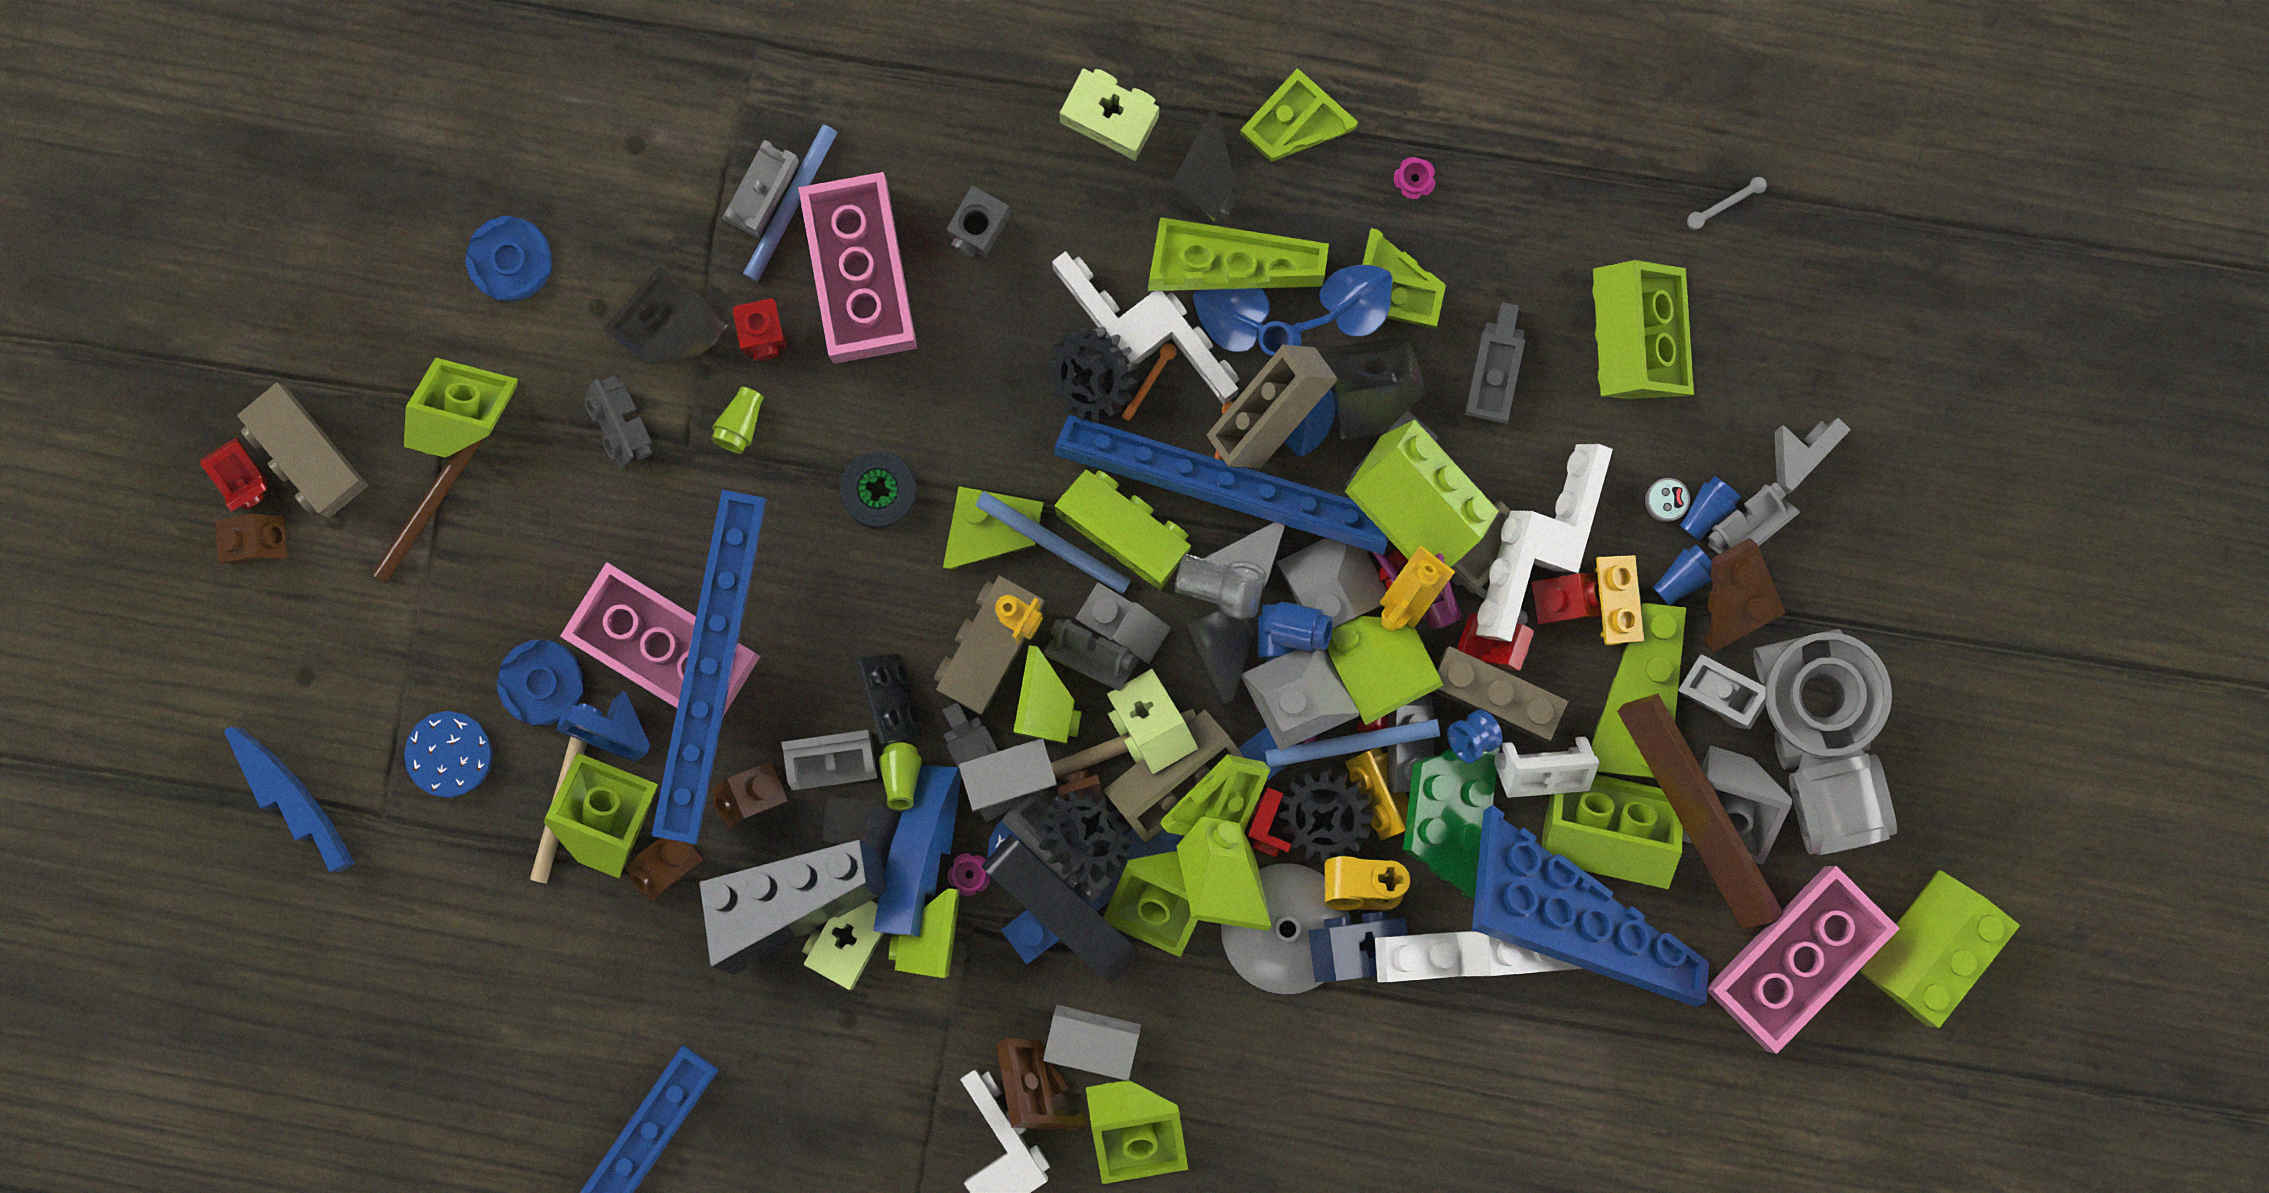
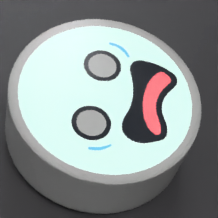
M1660 479L1651 485L1646 493V509L1658 521H1675L1682 517L1689 508V491L1677 479Z

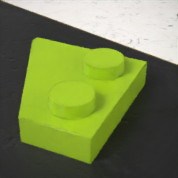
M1297 68L1240 130V135L1269 161L1273 162L1352 132L1358 126V121Z
M1371 228L1362 265H1373L1386 269L1393 277L1391 303L1387 318L1436 329L1446 285L1431 272H1426L1418 266L1417 261L1405 251L1402 253L1386 240L1379 230Z
M959 486L943 568L952 570L969 563L992 559L1005 553L1034 547L1036 542L976 507L975 504L983 491ZM987 492L1040 524L1044 506L1043 502Z
M1227 754L1163 817L1160 824L1168 833L1185 836L1201 817L1240 823L1243 831H1245L1271 770L1262 761Z

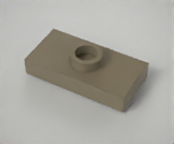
M1502 501L1494 503L1499 512L1482 540L1451 567L1455 571L1453 576L1472 594L1477 593L1489 580L1490 568L1499 553L1502 542L1501 529L1511 511Z

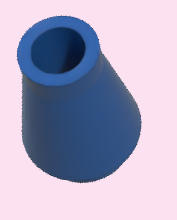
M1714 476L1709 483L1704 481L1680 526L1700 541L1715 525H1718L1738 509L1735 505L1741 499V496L1718 477Z
M1697 544L1690 550L1684 548L1653 588L1671 606L1678 599L1712 581L1710 578L1712 561Z

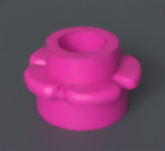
M1416 157L1403 160L1400 164V169H1397L1394 173L1395 186L1402 190V195L1409 199H1418L1420 195L1426 196L1430 194L1436 183L1435 179H1433L1435 170L1432 164ZM1417 175L1419 177V180L1417 182H1413L1411 180V176Z
M969 853L957 856L953 861V867L948 870L950 885L960 889V894L964 896H973L977 891H984L989 885L991 878L981 867L986 860L979 855L971 856ZM968 870H971L974 873V876L971 879H968L965 876V873Z

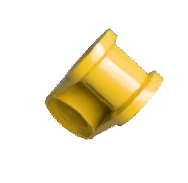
M1348 856L1333 857L1325 861V906L1333 910L1391 911L1400 904L1403 895L1410 885L1409 872L1399 862L1391 860H1364ZM1381 881H1386L1388 884V888L1392 889L1393 891H1387L1386 884L1381 883Z

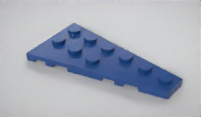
M1494 805L1483 811L1472 923L1473 931L1695 1007L1707 1002L1709 962L1670 933L1661 934L1643 921L1644 914L1633 906L1627 909L1612 898L1613 892L1561 854L1554 856L1535 842L1537 837L1527 829L1522 828L1518 830L1503 819L1505 813Z

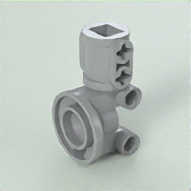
M1840 629L1754 648L1753 657L1756 672L1761 684L1766 686L1765 701L1767 711L1774 727L1778 731L1774 734V741L1779 762L1784 770L1799 767L1795 773L1789 775V785L1801 835L1810 855L1816 853L1817 855L1839 852L1890 839L1889 836L1896 835L1897 823L1882 764L1876 754L1869 755L1865 753V751L1870 750V742L1884 727L1892 703L1890 678L1878 655L1862 641L1843 634ZM1810 679L1825 681L1834 692L1835 702L1833 707L1822 717L1812 715L1806 710L1802 702L1804 684Z

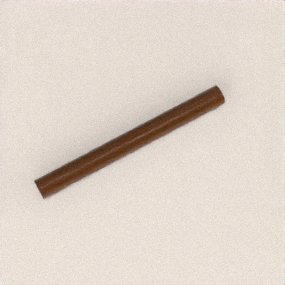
M482 439L452 454L372 572V575L387 583L482 443Z

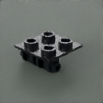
M889 654L856 658L879 742L885 743L888 746L893 743L902 742L904 739L921 737V715L918 707L912 701L908 687L909 673L907 667L901 661L900 655Z

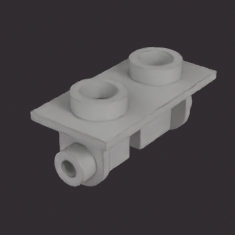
M1776 482L1771 486L1765 484L1762 490L1744 504L1747 512L1743 514L1737 509L1723 522L1712 528L1713 533L1708 537L1710 540L1708 546L1719 555L1748 538H1751L1760 546L1800 512L1783 498L1786 496V493Z

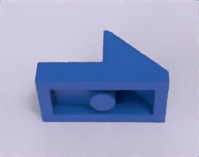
M622 691L613 699L606 718L602 717V712L595 707L586 704H579L577 706L572 704L561 714L556 727V731L634 763L646 755L650 747L625 691Z

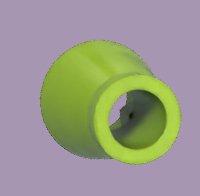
M740 387L735 398L712 426L714 433L711 440L728 451L742 454L746 446H751L760 405L764 397L755 390Z
M893 743L883 749V755L879 758V766L887 794V805L889 808L897 811H904L913 807L914 793L922 763V758L918 755L916 747L908 743Z

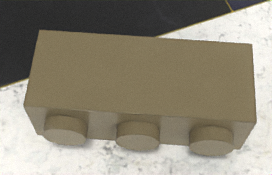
M1282 345L1207 433V437L1228 467L1261 468L1338 378L1315 347Z
M278 382L237 415L245 425L240 430L243 436L255 449L259 450L263 446L273 458L268 462L269 467L284 483L289 479L300 491L295 497L309 514L313 515L317 512L324 517L330 518L369 486L290 390Z
M1000 575L994 584L987 581L976 600V604L981 606L974 621L969 619L964 621L955 638V642L961 645L953 659L947 656L943 659L934 676V679L939 682L936 688L939 693L983 717L1027 639L1023 636L1019 644L1014 642L1012 638L1014 631L1004 626L996 615L995 604L997 600L1004 595H1012L1030 605L1033 599L1036 598L1041 606L1038 611L1040 613L1046 604L1042 598Z
M1451 646L1444 650L1436 667L1444 686L1433 692L1474 711L1479 709L1485 710L1496 721L1543 743L1551 741L1569 702Z
M1203 710L1186 724L1198 747L1196 751L1155 774L1151 773L1143 759L1103 790L1144 843L1164 829L1160 824L1163 817L1227 754L1244 758L1231 738L1206 710Z

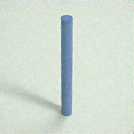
M821 126L744 270L743 275L751 280L759 281L801 202L798 187L810 185L836 137L837 131L831 127Z
M983 491L975 504L979 509L1117 592L1123 594L1127 589L1131 579L987 492Z
M1434 719L1294 745L1281 751L1279 749L1267 750L1265 754L1267 765L1271 768L1440 736L1438 721Z

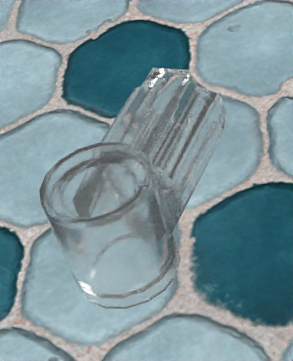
M1184 553L1174 592L1217 603L1220 609L1230 616L1251 618L1258 611L1266 572L1263 568L1251 562L1235 561L1226 565Z

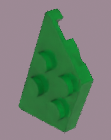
M1500 747L1491 752L1483 751L1481 758L1473 763L1463 762L1453 752L1452 748L1445 750L1441 755L1429 756L1413 763L1403 850L1417 861L1426 863L1432 873L1441 880L1452 883L1462 891V896L1470 900H1475L1483 811L1493 805L1497 775L1494 759L1496 753H1499Z

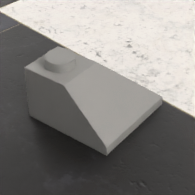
M1325 538L1276 562L1296 604L1322 609L1324 615L1332 616L1333 629L1357 616H1364L1383 606L1379 602L1387 590L1383 582L1379 581V574L1365 549Z
M1297 649L1241 674V678L1279 751L1359 716V712L1326 650L1316 649L1315 652H1308Z
M1710 746L1701 769L1754 862L1763 865L1789 812L1792 798L1753 758ZM1683 827L1682 841L1693 844Z

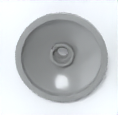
M1275 864L1259 869V874L1271 921V928L1268 931L1221 924L1224 950L1235 970L1249 983L1262 990L1277 994H1296L1311 990L1324 982L1315 983L1308 930L1325 928L1324 919L1350 916L1349 911L1333 910L1325 906V876L1321 873L1298 864ZM1286 920L1292 921L1296 927L1295 934L1289 938L1283 937L1279 932L1280 924Z

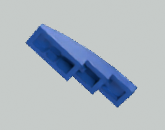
M229 727L223 730L260 809L272 810L279 806L294 840L307 841L314 838L329 872H341L355 865L333 823L309 790L282 761L244 729Z
M921 765L914 793V805L912 808L902 812L891 845L884 873L887 892L879 896L873 931L883 934L920 936L925 895L935 896L941 854L950 855L962 776L960 768Z

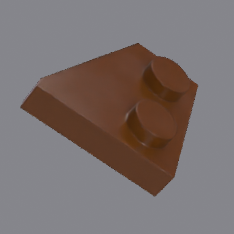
M1751 538L1712 558L1710 578L1712 579L1713 587L1709 593L1707 609L1712 613L1710 634H1705V644L1715 653L1785 614V610L1759 547Z
M1006 1038L996 1044L1011 1128L1077 1131L1087 1125L1083 1113L1080 1112L1074 1115L1062 1092L1068 1089L1060 1073L1053 1068L1052 1063L1043 1061L1046 1049L1041 1040Z

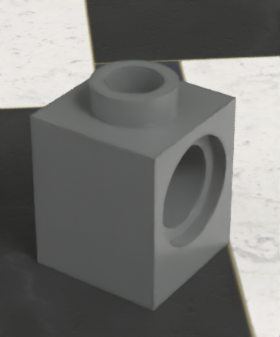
M972 185L946 229L948 238L953 240L951 246L970 258H973L975 253L986 258L1011 215L1009 206ZM978 216L986 219L989 224L982 234L972 235L965 230V224L970 218Z

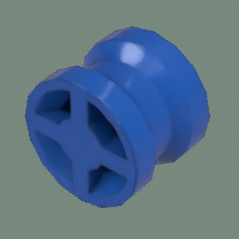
M1482 709L1469 714L1467 721H1456L1447 730L1448 741L1453 752L1466 763L1477 761L1483 755V751H1494L1502 744L1503 736L1497 721L1490 713Z

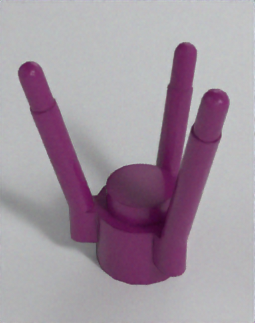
M1372 552L1394 582L1399 573L1385 554ZM1441 553L1436 554L1435 557L1445 563L1444 556ZM1450 580L1420 619L1427 618L1430 628L1435 629L1448 626L1462 617L1455 594L1451 588Z

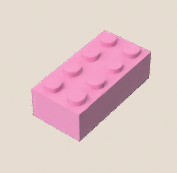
M884 172L798 187L827 350L832 363L836 364L917 349L889 190Z
M606 562L560 637L678 708L696 616ZM740 643L737 645L724 715L761 657Z
M1825 866L1782 910L1784 913L1778 921L1770 922L1707 987V992L1768 1052L1777 1054L1900 929L1837 866Z

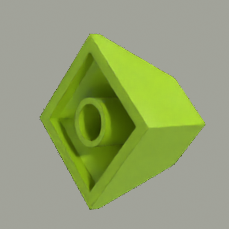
M435 358L406 406L404 447L446 458L489 436L514 393L518 379Z
M1357 616L1332 629L1327 650L1365 725L1444 686L1416 629H1413L1408 624H1405L1401 629L1389 631L1383 627L1381 623L1382 618Z
M1029 645L1014 733L1019 737L1036 740L1043 738V741L1068 745L1069 736H1078L1082 712L1074 710V699L1037 646Z
M576 753L545 817L544 823L578 863L620 878L635 845L658 784Z
M1201 817L1176 846L1192 919L1268 931L1271 928V921L1256 856L1240 823Z
M1172 851L1128 860L1103 918L1114 928L1181 957L1198 920H1194L1191 917L1178 852Z
M948 888L923 908L919 937L892 934L889 960L896 961L895 970L939 978L949 976L960 902V889Z
M1130 1080L1086 1087L1091 1127L1102 1184L1188 1170L1178 1105Z

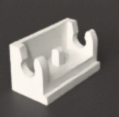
M1584 736L1576 737L1575 740L1578 747H1570L1568 751L1518 755L1513 743H1502L1504 753H1496L1494 763L1507 798L1589 791L1599 765V760L1597 756H1594L1588 739Z

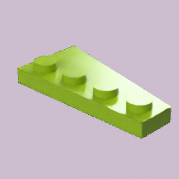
M1160 217L1148 291L1322 287L1329 244Z
M1642 603L1641 614L1644 641L1626 643L1620 666L1608 693L1607 702L1596 726L1591 748L1594 756H1597L1599 760L1596 772L1656 779L1617 711L1624 703L1658 693L1675 722L1686 608Z

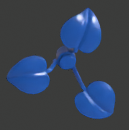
M1355 265L1340 269L1328 277L1320 290V301L1330 313L1303 323L1298 322L1295 325L1280 321H1272L1266 325L1261 324L1266 320L1270 311L1268 298L1262 288L1199 290L1193 294V300L1203 327L1218 345L1229 351H1248L1256 344L1259 331L1261 349L1266 354L1274 356L1282 345L1301 346L1300 333L1302 331L1330 323L1334 319H1336L1339 329L1347 335L1366 336L1375 332L1386 320L1390 309L1393 277L1388 270L1373 265ZM1331 388L1284 441L1297 456H1305L1312 452L1328 435L1336 415V401Z

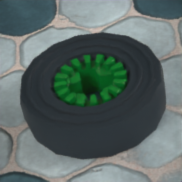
M873 451L860 455L848 465L841 477L839 492L843 507L853 520L866 527L883 529L898 524L909 515L916 502L917 484L914 473L904 460L892 453ZM879 479H884L885 487L890 490L889 496H881L879 501H873L872 493L867 490V486L869 483L877 484Z

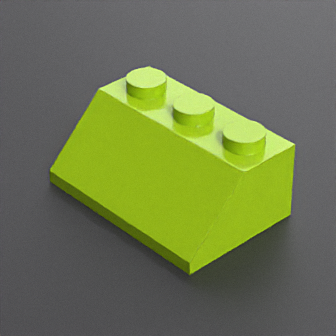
M1638 260L1594 268L1592 291L1596 310L1595 337L1598 343V381L1601 396L1639 399L1694 395L1686 268Z
M1415 419L1380 436L1345 490L1347 495L1408 560H1410L1421 545L1434 556L1441 553L1444 556L1445 564L1450 568L1482 540L1499 512Z
M1086 469L1055 504L1056 516L1161 591L1191 550V545L1185 541L1189 535L1169 520L1165 525L1150 516L1154 509L1137 496L1133 495L1130 500L1116 491L1119 484L1106 473L1098 470L1094 475Z
M1595 774L1589 791L1550 795L1541 847L1554 856L1561 854L1583 871L1669 889L1682 854L1683 825L1661 788Z
M1938 870L1896 923L1900 929L1859 969V972L1924 1025L1940 1028L2020 925L1986 897L1945 872Z

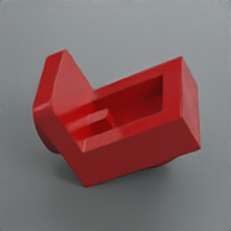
M773 299L733 307L740 349L746 357L753 356L755 361L772 359L779 356L778 350L788 348L785 331L780 325L776 302Z
M238 437L200 459V465L224 496L225 505L230 512L240 506L243 510L249 509L264 498L263 492L267 490V477Z
M1577 573L1532 582L1538 625L1602 615L1599 583L1595 573Z
M1470 613L1457 650L1498 669L1520 671L1523 661L1528 654L1534 630L1523 624H1516L1511 642L1489 640L1476 635L1478 613Z
M1267 787L1263 796H1259L1250 819L1253 821L1246 837L1255 840L1252 848L1276 857L1279 850L1288 853L1291 844L1268 835L1283 793Z

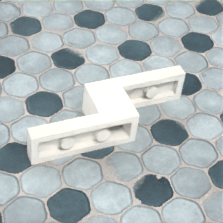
M1065 251L1052 261L1055 273L1097 327L1106 328V338L1118 334L1121 337L1117 346L1120 349L1126 347L1132 349L1131 353L1126 357L1128 363L1139 364L1172 339L1223 405L1237 396L1239 388L1235 383L1239 381V377L1225 360L1218 363L1209 351L1213 344L1199 326L1192 330L1182 317L1187 312L1172 292L1166 296L1163 291H1154L1118 318L1115 314L1120 311L1119 307L1105 290L1100 294L1089 282L1094 276L1079 256L1072 260Z
M1576 444L1575 451L1571 454L1567 463L1568 475L1563 493H1561L1556 502L1555 511L1557 515L1555 519L1533 511H1510L1509 517L1501 529L1502 542L1497 559L1490 568V584L1486 599L1478 611L1476 635L1489 640L1512 641L1533 564L1554 572H1579L1613 449L1600 444Z
M1476 931L1375 938L1378 982L1457 976H1497L1584 969Z
M975 1068L963 1076L960 1080L1007 1151V1153L966 1179L964 1184L969 1192L1031 1193L1046 1183L1048 1176L1044 1171L1050 1168L1049 1163L1037 1145L1029 1149L1020 1135L1026 1131V1128H1011L1009 1112L1004 1110L997 1099L1002 1094V1091L990 1072L988 1071L982 1075L978 1068Z

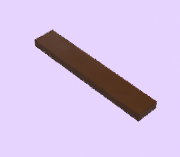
M1659 694L1624 703L1617 711L1741 928L1745 929L1778 921L1784 912Z

